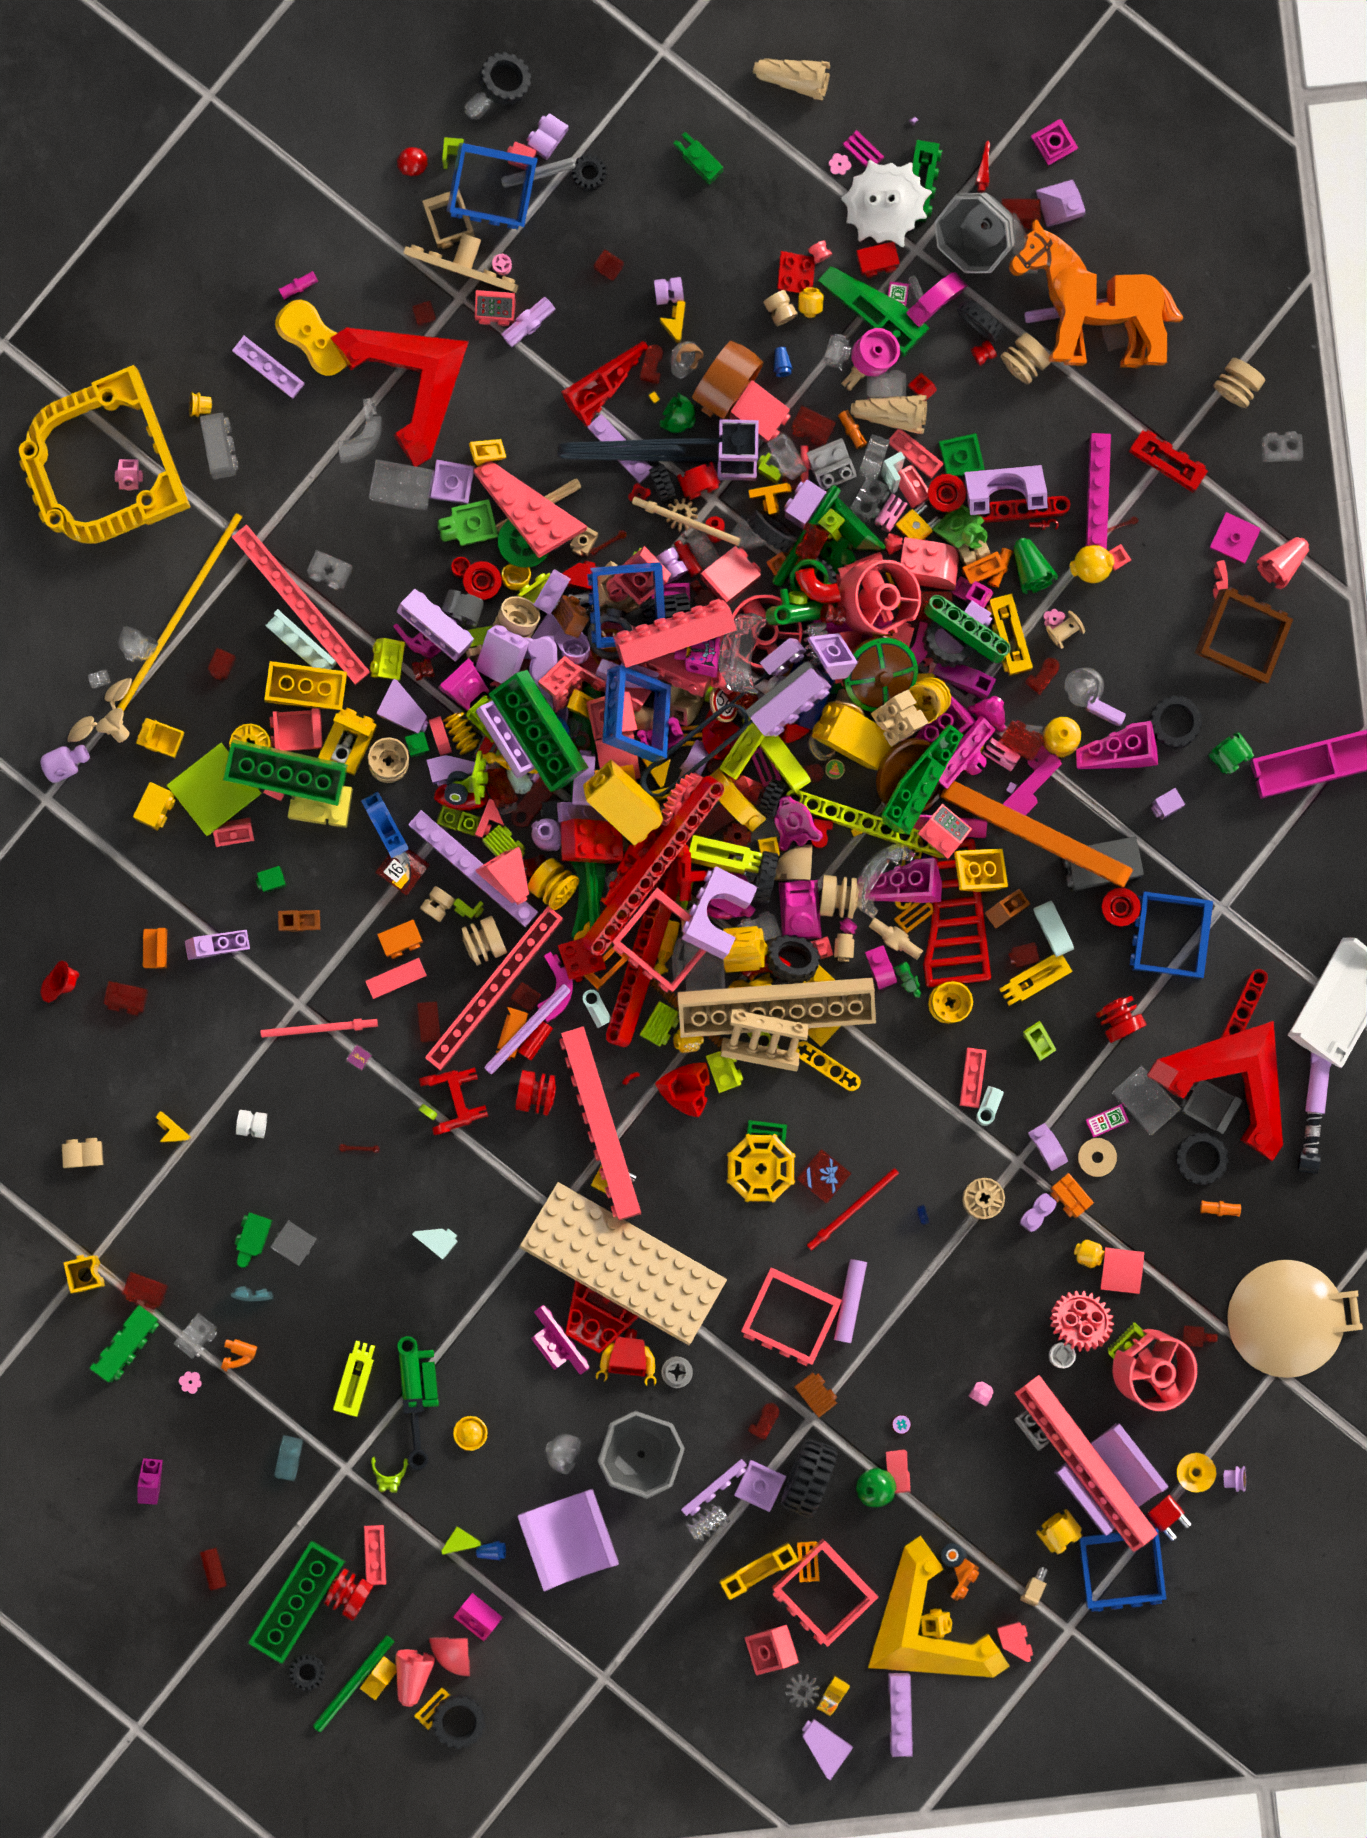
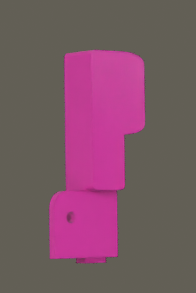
M1042 745L1028 759V765L1034 772L1003 803V805L1025 816L1038 803L1033 794L1062 765L1061 760L1055 754H1050Z

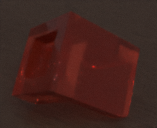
M606 249L594 264L595 270L612 281L615 280L624 267V262Z
M521 982L511 999L528 1011H532L541 998V994Z

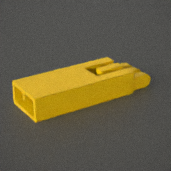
M1053 954L1009 980V984L999 990L1000 992L1009 990V993L1003 997L1005 999L1010 996L1014 998L1007 1002L1010 1006L1019 1000L1021 1002L1070 974L1072 970L1063 955L1056 957ZM1030 978L1034 985L1026 989L1025 991H1022L1029 985L1027 982H1025L1024 984L1019 986V983Z

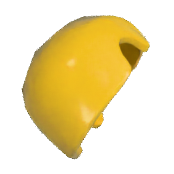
M508 564L501 573L503 584L511 590L522 589L528 585L531 579L530 567L521 568Z

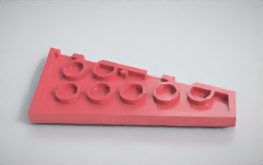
M487 461L474 469L475 476L538 558L587 530L585 524L492 461Z

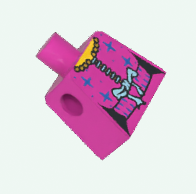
M720 636L675 651V659L685 660L688 672L717 677L721 646Z

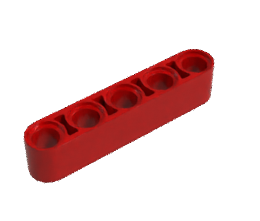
M1065 496L1047 497V510L1045 512L1032 509L1028 510L1025 514L1019 513L1017 507L1020 505L1027 507L1026 499L989 502L990 513L988 517H982L983 523L1063 516L1070 508V501ZM1056 503H1065L1066 509L1058 510ZM1006 507L1009 513L1003 516L998 512V509Z
M1257 969L1249 975L1220 1038L1230 1035L1229 1028L1231 1026L1237 1027L1239 1032L1246 1029L1268 981V975L1264 970ZM1256 973L1261 974L1263 977L1261 984L1256 983L1253 979ZM1247 991L1254 993L1255 999L1253 1001H1248L1245 998ZM1242 1008L1246 1011L1245 1019L1238 1017V1009Z

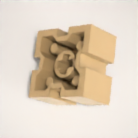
M909 690L894 696L885 705L871 713L877 725L885 730L883 735L891 747L906 740L915 731L929 723L923 712L916 710L914 706L916 701Z

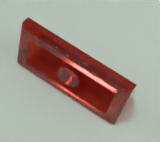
M504 768L488 769L486 771L488 772V782L485 786L495 803V807L501 808L517 802V795Z

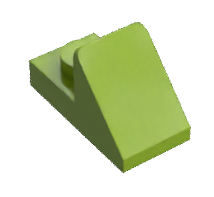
M1040 1021L1023 1031L1024 1038L1030 1043L1040 1061L1056 1051Z

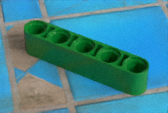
M934 595L926 604L924 612L929 618L992 662L1000 663L1009 654L1010 645L1006 640L944 597Z

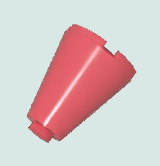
M1295 537L1257 560L1259 572L1267 582L1271 583L1273 581L1277 584L1276 588L1283 589L1287 586L1309 552V544L1304 538Z
M399 1650L396 1653L398 1700L402 1702L403 1706L413 1707V1704H417L435 1661V1658L424 1652L423 1656L417 1654V1650Z

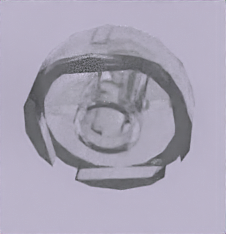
M126 626L119 637V648L125 654L124 658L131 662L149 659L156 651L158 642L149 635L146 637L140 634L141 631Z
M1083 667L1075 669L1068 674L1065 679L1064 688L1068 692V698L1072 703L1085 707L1088 704H1094L1101 698L1104 692V681L1096 670Z
M561 1434L555 1437L552 1442L549 1441L545 1450L549 1465L560 1473L569 1474L575 1466L572 1463L575 1456L579 1457L581 1440L573 1435Z

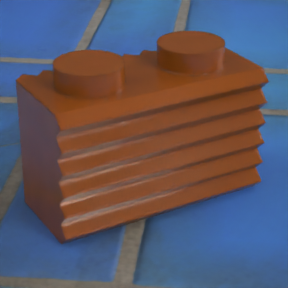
M563 595L552 614L565 634L579 638L590 618L586 614V609L580 605L578 598Z
M812 1372L794 1387L819 1418L837 1404L835 1401L837 1396L831 1389L826 1390L823 1386L825 1381L819 1373L815 1375Z

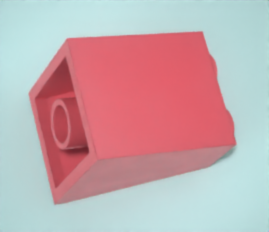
M752 380L730 412L731 420H759L758 438L767 444L771 440H776L780 433L778 431L779 427L782 424L785 426L791 416L788 415L790 409Z
M736 546L701 573V580L718 599L724 600L728 606L761 578L759 566L755 562L751 564L747 559L748 554L742 548L738 549Z
M633 731L622 734L626 737L634 739ZM602 739L595 740L599 768L601 769L611 759L619 767L633 764L635 782L637 783V779L641 778L638 757L602 742Z

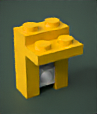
M346 708V710L342 709L339 713H336L333 719L334 724L318 758L347 764V773L355 776L377 725L374 724L375 720L367 716L361 718L356 715V711ZM346 731L349 735L346 736L343 744L340 745L341 739ZM353 735L357 736V739L351 750L350 746L352 745L351 743L354 742L353 739H355V737ZM339 750H346V758H337V752Z

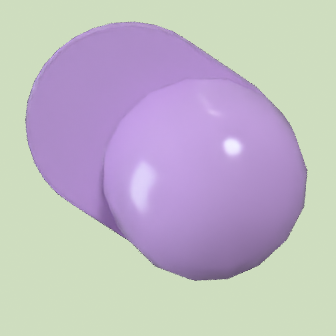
M562 629L557 631L555 642L561 650L562 656H566L577 665L584 663L590 655V644L584 634L581 633L579 638L565 634Z

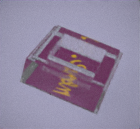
M356 1044L346 1058V1061L362 1071L372 1057V1054Z

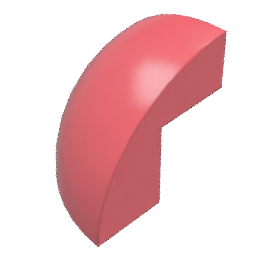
M429 1638L431 1650L441 1666L454 1674L470 1676L468 1638Z

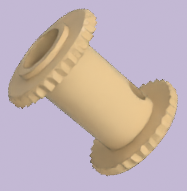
M1068 611L1070 618L1053 630L1050 626L1046 627L1050 639L1060 649L1064 648L1062 641L1078 630L1082 634L1085 633L1082 622L1072 611Z

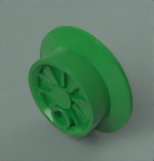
M507 520L500 529L498 536L499 550L510 564L521 568L533 567L540 564L548 556L549 553L538 558L510 520Z

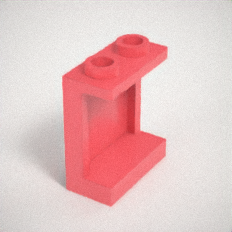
M319 708L307 711L273 712V716L270 717V728H274V736H271L272 747L284 751L323 748L321 710Z

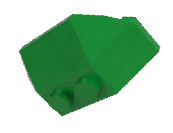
M837 497L830 509H833L845 520L838 528V531L843 538L849 540L847 548L849 550L853 549L855 552L885 551L886 546Z

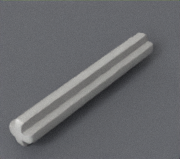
M568 158L536 167L533 180L574 169L575 161L573 158ZM525 171L503 177L501 179L503 187L507 188L523 183Z

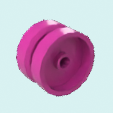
M883 328L868 330L854 343L851 350V359L858 371L866 376L873 377L885 373L898 360L900 355V345L896 337Z

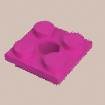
M1061 119L1031 135L1048 166L1078 149ZM1057 137L1060 140V144L1058 146L1051 145L1049 142L1050 138Z

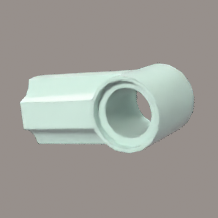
M595 990L586 991L583 995V1002L597 1028L609 1023L611 1016L599 993ZM594 993L597 996V1001L594 1004L587 1003V994Z
M987 1087L979 1111L976 1114V1120L980 1125L988 1126L993 1122L1004 1093L1003 1091L994 1087ZM984 1111L988 1112L991 1118L989 1121H983L980 1114Z

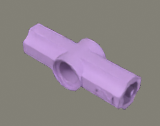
M544 297L530 310L527 309L517 317L516 322L501 335L513 347L527 334L530 335L538 329L541 322L556 309Z

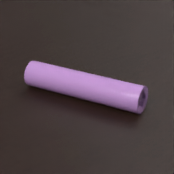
M853 1259L849 1261L834 1340L847 1343L852 1341L867 1262Z

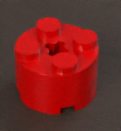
M713 462L708 463L709 467L703 464L686 471L684 477L681 474L677 475L685 498L689 497V500L700 497V492L706 490L707 493H710L719 488L718 485L721 482Z

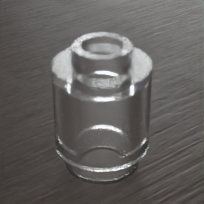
M481 91L464 106L466 108L464 112L472 120L474 118L478 120L491 107L490 104L493 101L491 98L488 99L485 92Z

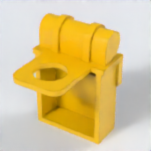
M145 718L140 734L137 736L136 744L144 746L151 751L160 752L175 758L185 733L162 724L157 720L153 721Z

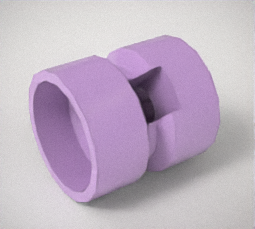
M681 277L670 278L669 281L665 279L654 280L657 305L668 304L669 301L673 303L678 301L684 302Z
M674 547L655 557L671 573L667 583L678 579L688 571L683 561H678L679 555Z

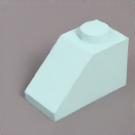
M449 1228L446 1231L444 1229L415 1231L412 1234L442 1259L448 1255L458 1242L455 1239L457 1235Z

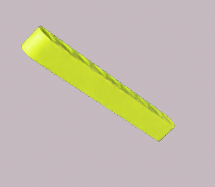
M790 790L786 794V796H799V802L806 807L810 801L817 802L818 807L815 810L809 809L812 816L832 821L833 823L938 858H945L930 844L925 847L919 846L918 840L921 837L917 833L920 830L913 828L910 838L903 841L899 837L900 833L893 830L887 835L881 832V828L885 826L881 817L799 790L797 792ZM828 807L836 809L837 812L834 816L826 814ZM847 813H852L855 819L852 822H847L844 816ZM870 819L873 821V826L865 828L862 825L863 821Z

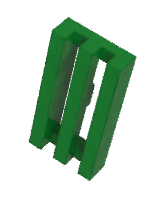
M748 1120L747 1134H775L782 1136L780 1141L785 1144L787 1125ZM752 1125L783 1128V1132L752 1129Z

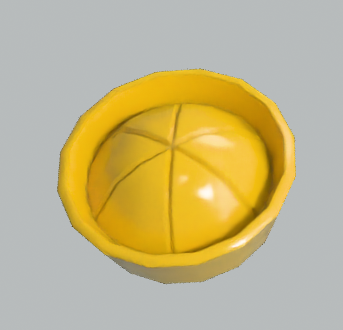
M464 1417L454 1427V1440L464 1450L472 1451L479 1449L487 1439L486 1425L477 1417Z

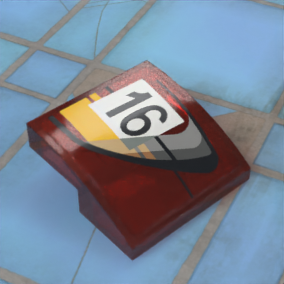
M408 849L401 855L393 858L389 854L375 873L402 893L408 895L431 864Z

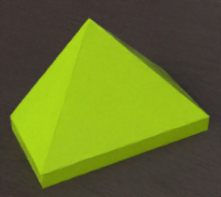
M456 1527L441 1550L442 1555L481 1546V1541Z

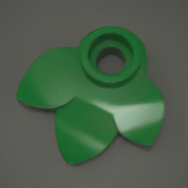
M843 537L837 542L833 540L822 543L819 550L821 557L826 559L827 565H831L835 574H839L838 568L855 562L853 552L847 548L849 540Z

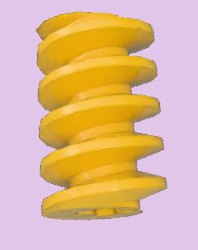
M465 712L455 713L442 721L448 722L445 725L446 729L452 728L449 731V735H455L452 741L459 742L456 748L462 749L460 755L469 753L477 748V744L480 741L479 739L473 740L476 732H469L473 726L465 725L469 721V719H462Z

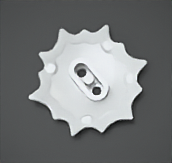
M869 160L865 172L853 178L851 189L841 200L847 206V223L855 225L858 229L859 242L870 236L877 243L891 240L904 247L906 232L915 228L914 222L916 220L927 217L923 211V205L932 192L920 185V177L915 176L912 172V163L897 167L893 163L878 165ZM895 197L894 201H889V198Z

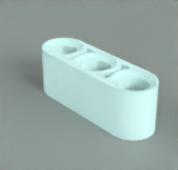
M1049 901L1033 908L1054 955L1058 957L1074 950L1072 941L1053 902Z

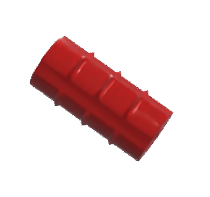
M542 1021L522 1042L517 1051L532 1061L553 1028Z

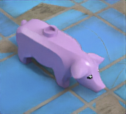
M548 635L535 640L524 637L523 639L529 642L524 659H532L529 666L530 675L553 710V696L538 685V681L558 663V647L555 637Z

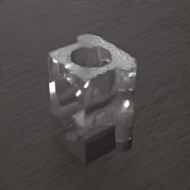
M106 669L88 675L92 689L111 684Z

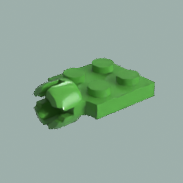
M489 499L451 508L452 515L450 517L438 520V530L441 532L440 537L442 541L455 539L459 541L460 546L498 538Z
M964 505L955 511L948 512L932 529L936 535L958 549L963 544L978 549L982 547L978 541L986 543L987 532L981 527V524L984 522L983 518L978 514L970 515L969 508Z

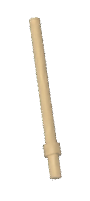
M634 497L632 504L644 508L646 512L657 513L738 546L741 541L738 537L660 507L653 501L649 500L648 502L638 497Z

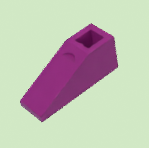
M938 663L933 671L936 677L982 700L989 696L996 681L995 678L965 665H956V667L950 668V666L943 667L941 666L942 664Z

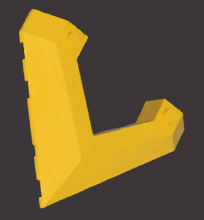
M921 1536L904 1546L868 1668L995 1677L1007 1669L1009 1664L989 1634L984 1635L973 1644L918 1635L927 1581L944 1569Z

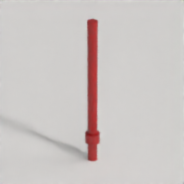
M893 1168L825 1229L822 1228L817 1233L818 1235L807 1244L808 1248L812 1251L822 1241L825 1242L829 1239L832 1232L899 1175V1172Z

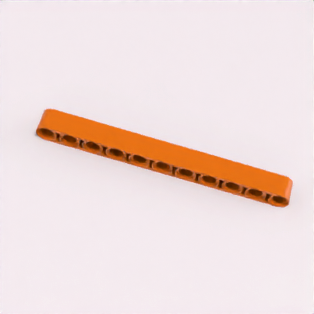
M953 781L948 789L944 788L940 795L944 800L1124 888L1133 872V869L956 781Z

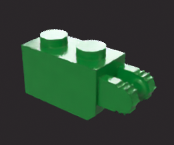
M684 132L682 134L683 139L690 146L686 149L677 140L673 144L683 154L684 160L710 185L723 173V166L697 140H694L689 134Z
M250 1212L248 1216L244 1215L241 1226L244 1227L242 1234L237 1235L234 1244L237 1245L236 1250L240 1251L236 1262L240 1268L248 1266L252 1255L257 1256L262 1253L273 1220Z

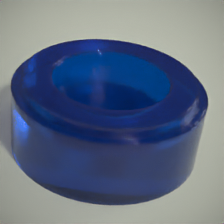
M925 1204L918 1206L917 1210L921 1224H929L930 1221Z

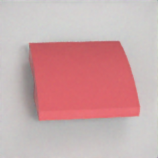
M1105 1247L1100 1288L1102 1290L1140 1294L1144 1252Z

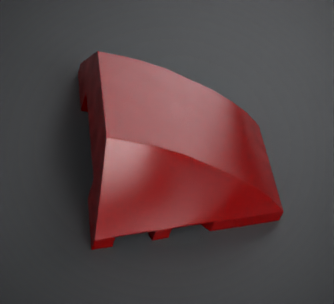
M575 1280L566 1335L601 1353L639 1316Z

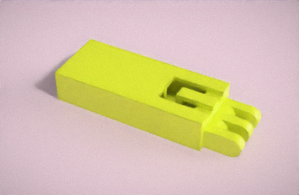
M693 835L689 850L691 852V863L712 868L718 867L725 871L743 875L745 871L758 873L759 868L756 866L761 864V861L758 859H762L763 856L762 853L751 851L747 847ZM729 854L736 855V856H741V857H742V859H737V858L734 856L733 860L728 859V858H729Z
M356 1341L353 1353L349 1354L333 1409L356 1417L360 1410L374 1362L372 1356L375 1346L371 1345L369 1352H366L367 1344L363 1343L362 1350H359V1341ZM355 1362H358L356 1370L361 1371L362 1364H364L361 1376L352 1374Z

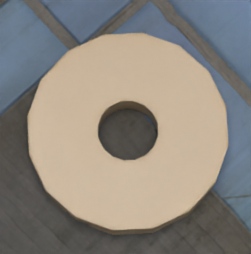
M1093 1138L1086 1141L1078 1152V1163L1081 1169L1093 1177H1102L1109 1174L1117 1162V1153L1114 1146L1102 1138ZM1094 1152L1102 1154L1103 1160L1100 1163H1095L1092 1160Z

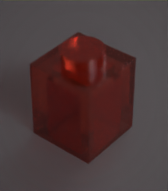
M217 648L208 667L211 676L219 680L222 677L227 679L236 660L235 655Z
M1035 942L1012 948L1011 953H1009L1011 965L1015 964L1016 968L1040 961Z

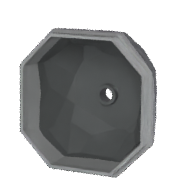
M987 193L956 194L934 223L938 249L964 273H992L1014 246L1016 235L1012 214L993 196Z
M634 1411L610 1423L597 1461L609 1486L648 1499L672 1487L685 1448L672 1423ZM638 1451H644L645 1456L639 1458L637 1455Z

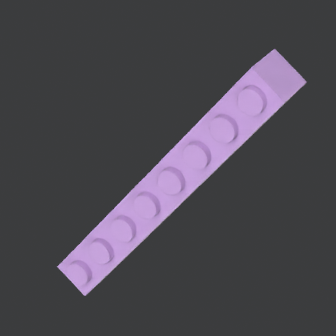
M422 810L408 824L412 830L523 927L527 928L539 913L526 901L519 905L516 902L511 903L484 880L475 870L484 864Z

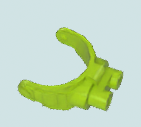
M373 1457L371 1464L377 1479L376 1484L379 1485L378 1491L386 1492V1490H389L392 1493H396L398 1486H400V1481L405 1475L408 1459H404V1467L399 1474L387 1477L377 1472L375 1468L376 1460Z

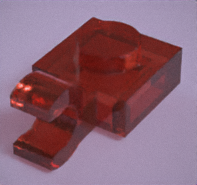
M697 579L690 583V586L697 594L693 598L697 606H707L711 601L717 599L710 588L703 590Z
M1184 1326L1183 1343L1187 1346L1203 1347V1341L1217 1342L1218 1334L1204 1333V1327Z

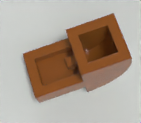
M320 910L278 911L279 931L320 930Z

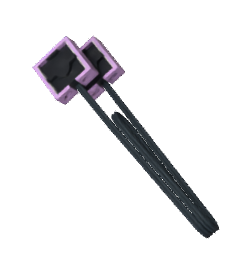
M720 419L719 438L561 443L557 446V456L564 459L713 462L718 463L717 474L720 480L756 481L759 420ZM666 444H718V457L678 456L685 454L686 448L680 445Z

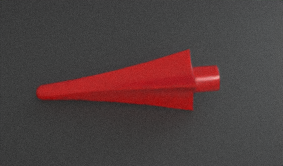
M989 141L985 142L983 158L975 185H978L977 191L981 193L985 192V186L988 187Z

